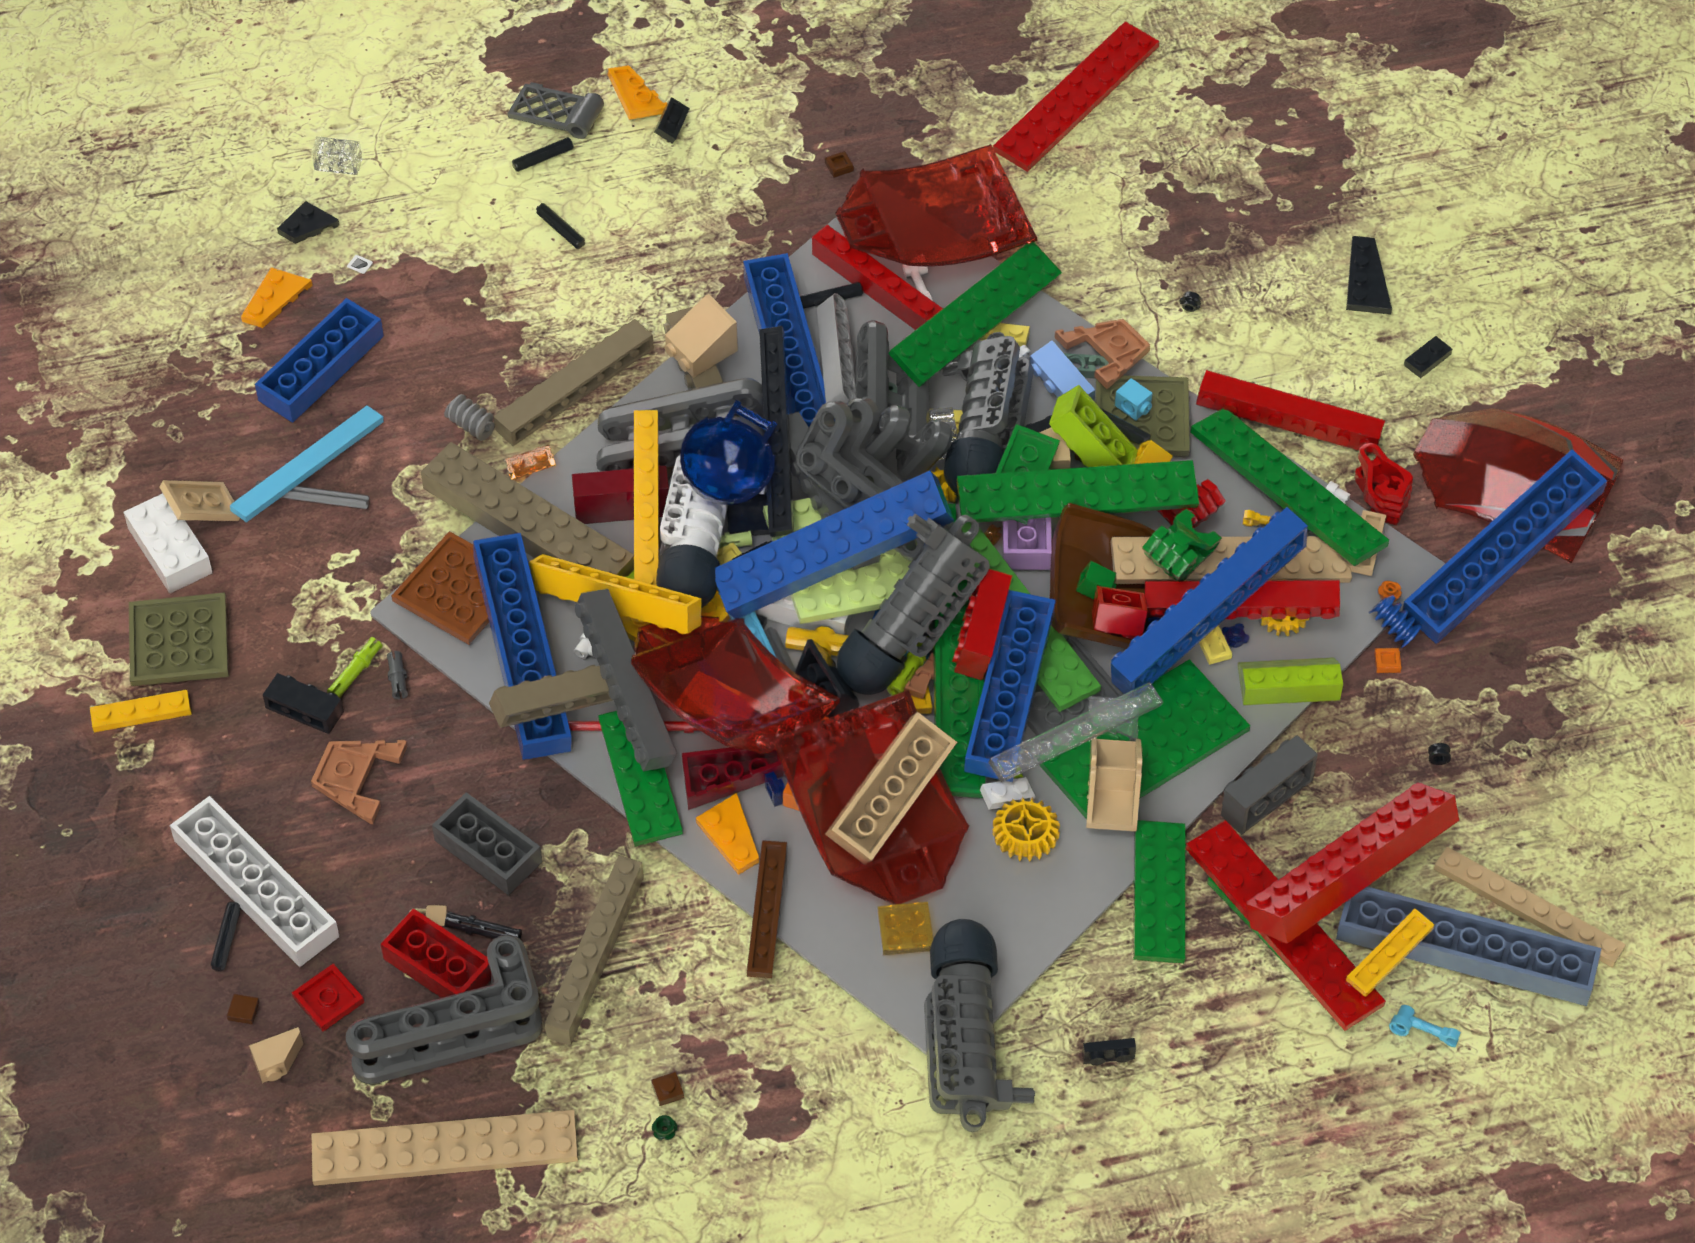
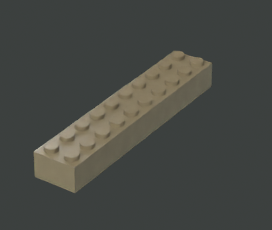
M452 442L421 471L424 490L498 536L521 533L525 552L533 558L544 554L623 577L628 576L634 570V554Z

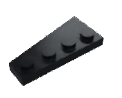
M1352 236L1346 310L1391 315L1392 306L1375 238Z

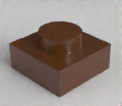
M676 1072L651 1080L659 1106L684 1099V1093Z

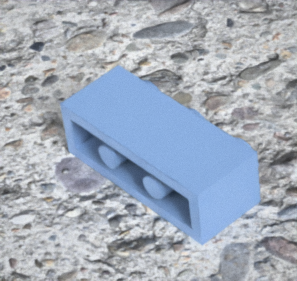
M1050 341L1030 355V363L1034 368L1033 374L1036 377L1039 376L1044 381V386L1049 393H1054L1059 397L1080 385L1092 400H1095V389L1053 341Z

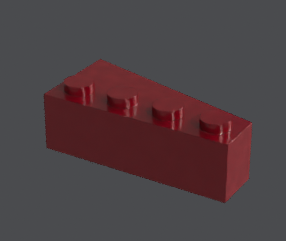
M781 742L750 745L762 753L745 750L738 746L682 753L688 810L783 777L784 764Z

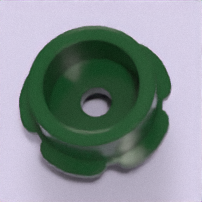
M667 1115L659 1116L652 1124L653 1135L658 1140L672 1139L675 1136V1131L678 1129L677 1123Z

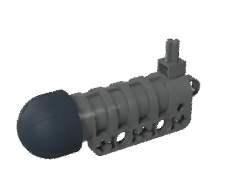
M1001 332L992 333L986 340L978 342L973 347V351L962 352L959 361L951 362L942 369L943 376L961 374L964 380L967 381L966 396L962 405L963 414L959 421L960 432L956 440L951 443L944 463L945 481L957 496V476L996 473L1015 425L1008 427L1009 423L1017 421L1016 424L1023 427L1025 424L1034 368L1028 358L1019 357L1020 346L1014 337L1004 336ZM1024 384L1021 389L1014 390L1017 385Z
M914 514L913 517H908L907 520L909 522L907 526L916 531V536L925 543L922 546L924 550L917 559H913L908 567L910 569L903 579H898L894 585L895 590L888 599L885 598L879 607L881 609L874 619L870 618L862 632L854 628L842 644L837 655V670L852 691L864 695L880 693L888 688L906 666L901 659L907 651L918 657L927 655L984 578L990 564L983 555L970 546V543L979 531L978 522L971 516H960L949 530L931 518H928L926 521L917 514ZM971 522L970 530L962 533L963 525ZM976 562L980 564L978 568L974 567ZM962 580H967V586L963 590H958L959 583ZM954 592L958 595L957 598L952 595ZM947 602L951 603L950 607L945 606ZM938 619V626L933 630H929L930 623ZM918 642L923 643L921 647L916 646Z
M957 919L946 923L938 930L930 948L931 976L936 980L932 986V992L928 994L924 1002L929 1103L932 1110L936 1113L960 1114L962 1127L969 1132H977L986 1121V1112L993 1109L1009 1110L1013 1103L1033 1104L1035 1091L1033 1088L1012 1087V1080H997L991 978L998 972L996 944L989 930L982 924L970 919ZM933 1022H934V1031H933V1029H932V1027H931V1024H932ZM939 1096H942L947 1101L945 1105H941V1101L938 1100ZM977 1114L980 1118V1123L977 1125L970 1124L966 1116Z

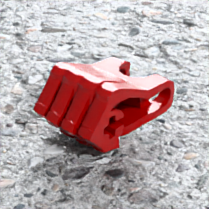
M1364 444L1359 449L1358 459L1361 466L1355 470V481L1363 492L1365 502L1372 507L1371 512L1386 515L1385 523L1397 526L1411 498L1413 476L1409 471L1390 460L1377 444ZM1366 452H1372L1376 458L1370 460Z
M1207 479L1201 482V486L1197 484L1198 508L1156 511L1172 526L1175 517L1183 510L1188 509L1195 515L1191 519L1192 527L1195 528L1201 522L1206 521L1210 515L1216 513L1226 500L1218 487Z

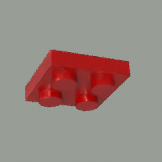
M334 964L291 992L294 1000L322 1032L365 1003L362 995Z

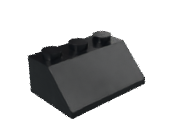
M807 640L795 673L822 716L841 722L853 720L860 705L858 698L840 676L836 663L831 659L828 652L814 640Z

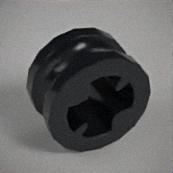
M1435 743L1428 747L1430 763L1444 765L1451 761L1449 745Z

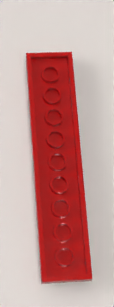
M1125 21L993 145V152L1028 172L1159 47V40Z
M1226 820L1186 843L1185 849L1249 921L1246 902L1271 886L1278 878ZM1317 923L1288 944L1258 932L1344 1031L1385 1006L1386 1000L1375 988L1365 997L1346 981L1347 976L1356 967Z

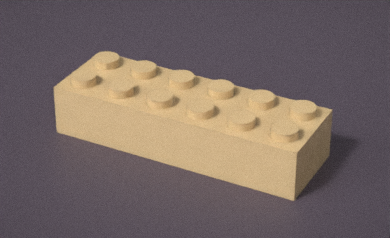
M919 712L915 713L906 722L825 835L864 865L872 861L957 742Z

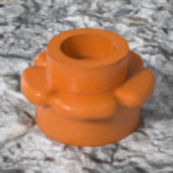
M1384 581L1378 588L1381 599L1394 595L1396 597L1394 602H1396L1402 595L1400 591L1401 586L1397 582Z

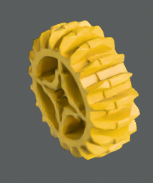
M1022 796L1020 802L1012 799L1010 805L1004 803L1002 810L997 811L996 818L993 820L994 828L992 829V835L995 837L996 845H1000L1002 853L1008 851L1010 858L1017 855L1019 862L1023 857H1027L1030 862L1032 856H1036L1040 860L1042 853L1048 855L1050 848H1054L1056 840L1059 839L1060 823L1057 821L1056 813H1052L1050 806L1044 807L1042 800L1039 803H1034L1033 797L1030 801H1025Z

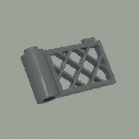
M531 82L530 84H524L507 114L510 119L568 131L573 137L584 139L603 109L604 101L596 93H587L585 96L544 88L542 84ZM528 92L537 94V96L526 99ZM550 97L557 99L547 104L544 100ZM570 101L576 102L575 105L568 108L564 105ZM536 102H542V106L536 107L534 109H532L530 106L531 104H534ZM527 106L528 111L526 112H517L518 109H521L523 107ZM554 107H562V110L554 113H551L550 109ZM544 111H547L548 115L544 117H536V114ZM564 115L567 116L564 123L555 120Z

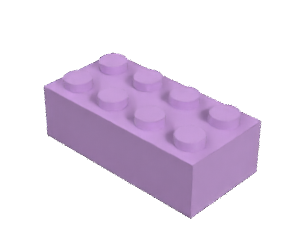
M1051 518L1029 519L1027 525L1015 520L1002 521L1003 559L1011 569L1050 570L1052 554Z

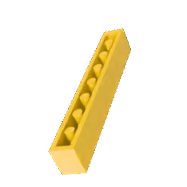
M634 410V580L657 586L656 576L659 564L658 410Z
M544 554L528 562L534 588L540 594H550L557 596L561 600L577 602L581 593L608 589L621 617H631L639 622L655 624L659 628L673 629L680 634L691 633L694 629L701 626V598Z

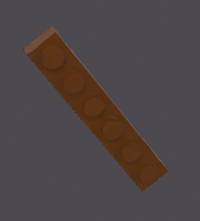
M762 840L747 977L771 979L773 977L787 842Z

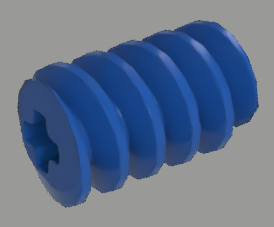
M1392 595L1382 599L1368 613L1371 614L1377 611L1375 620L1383 618L1384 621L1381 627L1390 626L1391 628L1387 634L1397 633L1394 641L1403 640L1404 642L1401 646L1403 648L1417 636L1422 626L1420 623L1412 626L1415 618L1410 617L1406 619L1408 610L1399 612L1402 604L1400 602L1393 604L1396 597Z

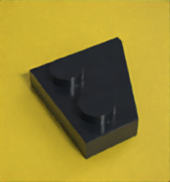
M305 201L277 228L279 235L296 244L308 237L321 234V230L329 226L337 228L340 224L339 219Z

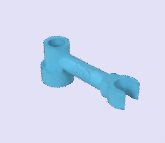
M1402 1005L1397 1015L1393 1016L1389 1024V1029L1398 1036L1408 1035L1410 1029L1414 1027L1439 1037L1441 1041L1451 1047H1456L1461 1033L1457 1029L1442 1028L1415 1017L1414 1009L1408 1005Z

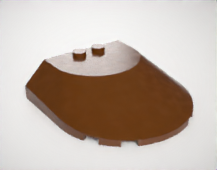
M1068 503L1062 509L1051 540L1050 599L1056 600L1051 626L1060 634L1127 649L1133 639L1125 638L1121 634L1112 633L1110 635L1094 630L1091 613L1094 600L1077 592L1076 588L1081 572L1090 561L1113 571L1110 543L1112 537H1151L1155 531L1132 520ZM1116 584L1115 589H1144L1145 594V584ZM1146 618L1143 634L1154 621L1153 619Z

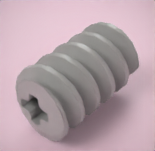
M463 394L453 399L444 412V417L449 418L450 421L456 423L457 426L462 427L463 430L469 432L480 441L487 439L495 427L494 422H492L493 414L487 413L486 409L480 408L477 403L473 404V401L466 399V396Z

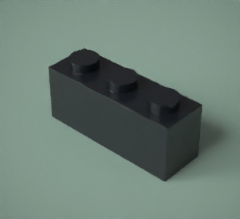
M277 673L263 693L266 709L327 734H330L344 713L342 701L337 695L318 690L314 685L301 683L289 675L284 676Z

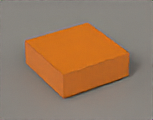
M1375 648L1376 673H1401L1399 648Z

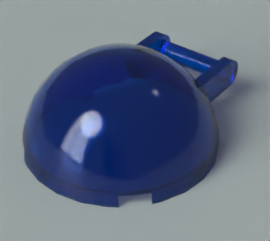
M738 400L735 401L725 418L715 417L708 419L706 417L694 424L686 433L681 446L680 464L686 482L694 492L715 504L735 505L751 500L765 488L774 472L775 455L772 454L771 447L767 442L778 423L775 421L769 422L741 406L742 402ZM738 414L766 430V432L762 436L751 426L733 418Z

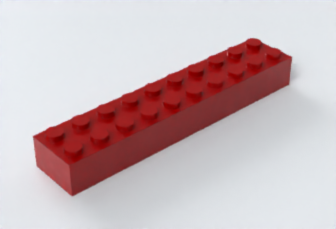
M1417 782L1402 794L1396 796L1392 801L1379 808L1372 815L1362 820L1355 827L1326 845L1318 853L1309 857L1308 860L1292 869L1288 874L1246 902L1251 929L1288 944L1457 823L1459 815L1455 795Z

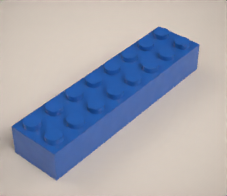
M1012 590L1008 591L965 757L964 772L1013 782L1053 621L1056 600Z

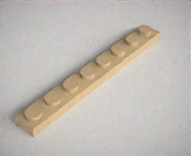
M1446 847L1435 863L1434 870L1546 932L1557 937L1602 948L1599 961L1612 968L1625 949L1626 944L1449 847Z

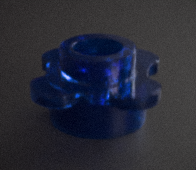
M1236 623L1232 627L1222 628V633L1230 647L1237 648L1249 641V635L1245 634L1244 625L1241 623Z

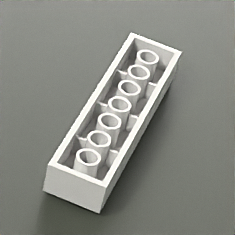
M210 796L170 825L174 841L234 902L239 903L240 908L299 967L339 938L336 921Z

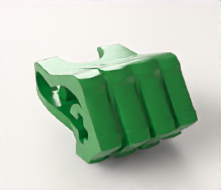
M1188 509L1179 513L1173 520V525L1168 529L1161 525L1142 547L1144 554L1152 559L1156 566L1162 568L1167 575L1173 576L1176 581H1185L1215 551L1222 539L1215 531L1210 533L1195 531L1191 521L1195 515Z

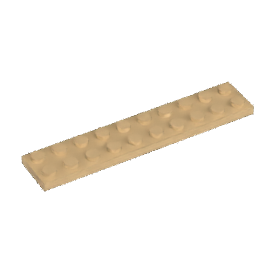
M1307 536V546L1268 581L1340 580V583H1350L1352 574L1351 568H1349L1350 562L1318 536ZM1150 537L1111 538L1113 572H1116L1114 582L1116 584H1145V581L1176 580L1173 576L1167 575L1162 568L1156 566L1152 559L1144 554L1142 547ZM1222 537L1215 551L1185 581H1200L1207 573L1212 574L1224 558L1227 557L1229 559L1242 542L1247 543L1252 537Z
M574 1110L312 1133V1178L314 1186L578 1162Z

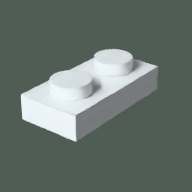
M1026 777L1013 779V782L998 781L982 784L980 788L989 810L1002 808L1004 803L1010 805L1012 799L1020 802L1022 796L1025 801H1030L1032 797L1035 799V794Z

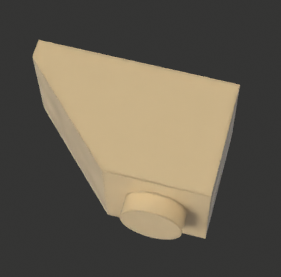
M299 1027L249 1045L262 1083L276 1081L288 1073L303 1045Z

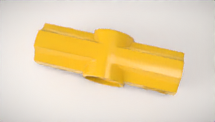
M823 626L817 627L815 630L789 627L786 634L785 648L804 650L807 640L812 639L823 647L829 656H837L842 644L849 635L836 634L833 629Z

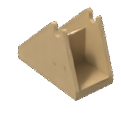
M1091 736L1086 828L1122 831L1137 830L1142 776L1141 739H1136V742L1096 739V736Z

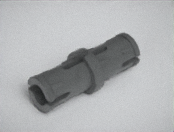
M394 651V659L392 652H389L387 654L389 665L387 674L388 680L391 681L392 697L400 699V691L404 699L408 696L405 682L407 672L403 668L402 653Z

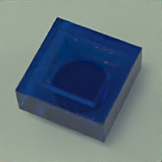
M774 771L765 774V788L774 807L782 805L783 791L785 789L783 780H778Z

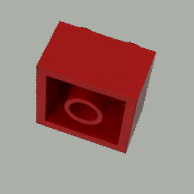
M1097 586L1091 612L1094 630L1110 635L1112 633L1121 634L1129 639H1133L1136 636L1141 637L1147 616L1145 594Z

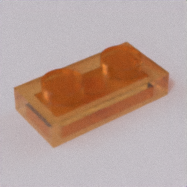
M549 445L537 447L534 450L505 459L512 480L556 465Z

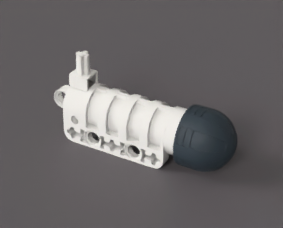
M689 453L679 455L675 462L660 526L662 544L656 576L657 586L701 598V608L706 606L713 599L717 591L715 568L720 566L717 554L729 499L742 500L744 492L765 494L766 482L746 479V471L731 470V466L724 461L722 456L711 457ZM685 464H688L687 471L683 470Z

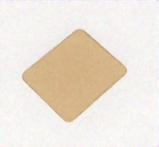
M428 905L426 907V917L438 925L444 926L447 906Z

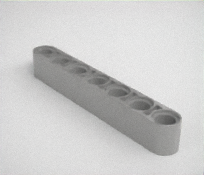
M834 293L817 307L826 403L841 401L847 404L850 400L857 398L848 309L844 299Z

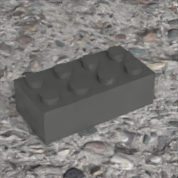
M1298 735L1291 740H1285L1281 743L1278 750L1272 754H1266L1258 765L1254 768L1249 767L1241 778L1237 781L1232 780L1226 785L1221 816L1241 835L1313 781L1318 754Z
M467 792L432 825L434 839L438 844L507 895H510L542 863L541 847Z

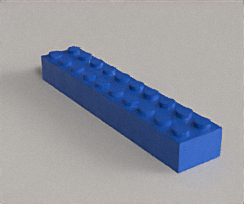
M788 253L743 261L744 281L758 332L759 329L782 326L784 329L788 415L799 412L807 426L810 427L818 410L826 403L824 380Z
M1571 450L1404 601L1402 611L1407 609L1408 614L1406 617H1414V624L1420 623L1422 626L1420 630L1435 644L1439 643L1604 492L1607 480L1574 450Z
M931 470L716 567L715 582L726 612L734 619L741 618L918 538L916 536L917 532L907 526L909 522L907 520L908 517H913L914 514H917L926 521L928 518H931L942 526L954 522L938 478Z
M1288 507L1282 512L1277 511L1264 528L1262 526L1259 527L1247 543L1242 542L1229 559L1227 557L1224 558L1212 574L1207 573L1194 590L1189 589L1177 605H1171L1159 621L1154 620L1141 637L1136 636L1124 652L1120 651L1112 658V683L1133 702L1307 546L1308 525Z
M521 533L473 540V557L504 685L511 687L523 681L532 682L548 675L556 676ZM566 712L514 725L522 760L571 752L572 736Z

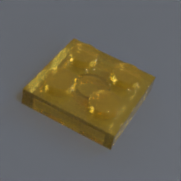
M928 902L877 906L883 955L930 951L933 935Z

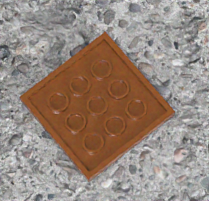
M450 531L391 595L392 601L468 645L489 623L473 557V544Z

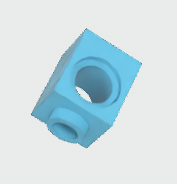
M1132 378L1116 391L1115 406L1134 420H1137L1142 415H1146L1151 410L1152 392Z

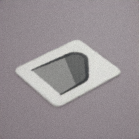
M355 255L347 267L364 274L373 262Z

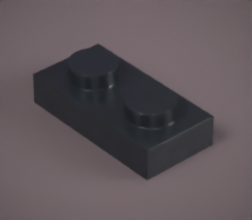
M671 97L665 106L654 133L673 143L677 139L690 108Z
M1435 336L1406 358L1404 366L1421 379L1452 355L1453 349Z
M1135 1038L1083 1043V1065H1101L1105 1062L1113 1061L1125 1063L1135 1059Z

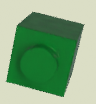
M1090 561L1080 574L1076 591L1094 600L1097 586L1116 588V583H1114L1116 572Z

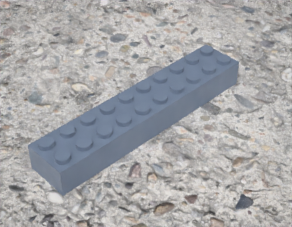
M1368 886L1345 902L1336 940L1375 949L1414 909H1417L1434 924V929L1405 958L1584 1006L1588 1004L1602 948Z

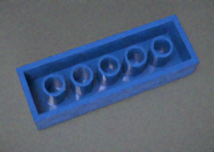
M346 298L255 383L258 401L293 423L384 337L381 319Z

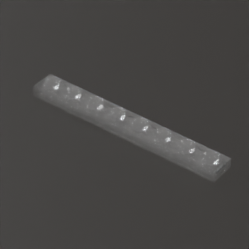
M1149 682L991 757L988 763L1002 783L1160 707L1163 701Z

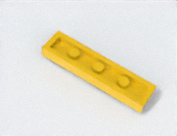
M182 690L90 707L93 731L100 732L191 715L188 691Z
M1414 909L1347 976L1346 981L1366 997L1434 929V924L1417 909Z

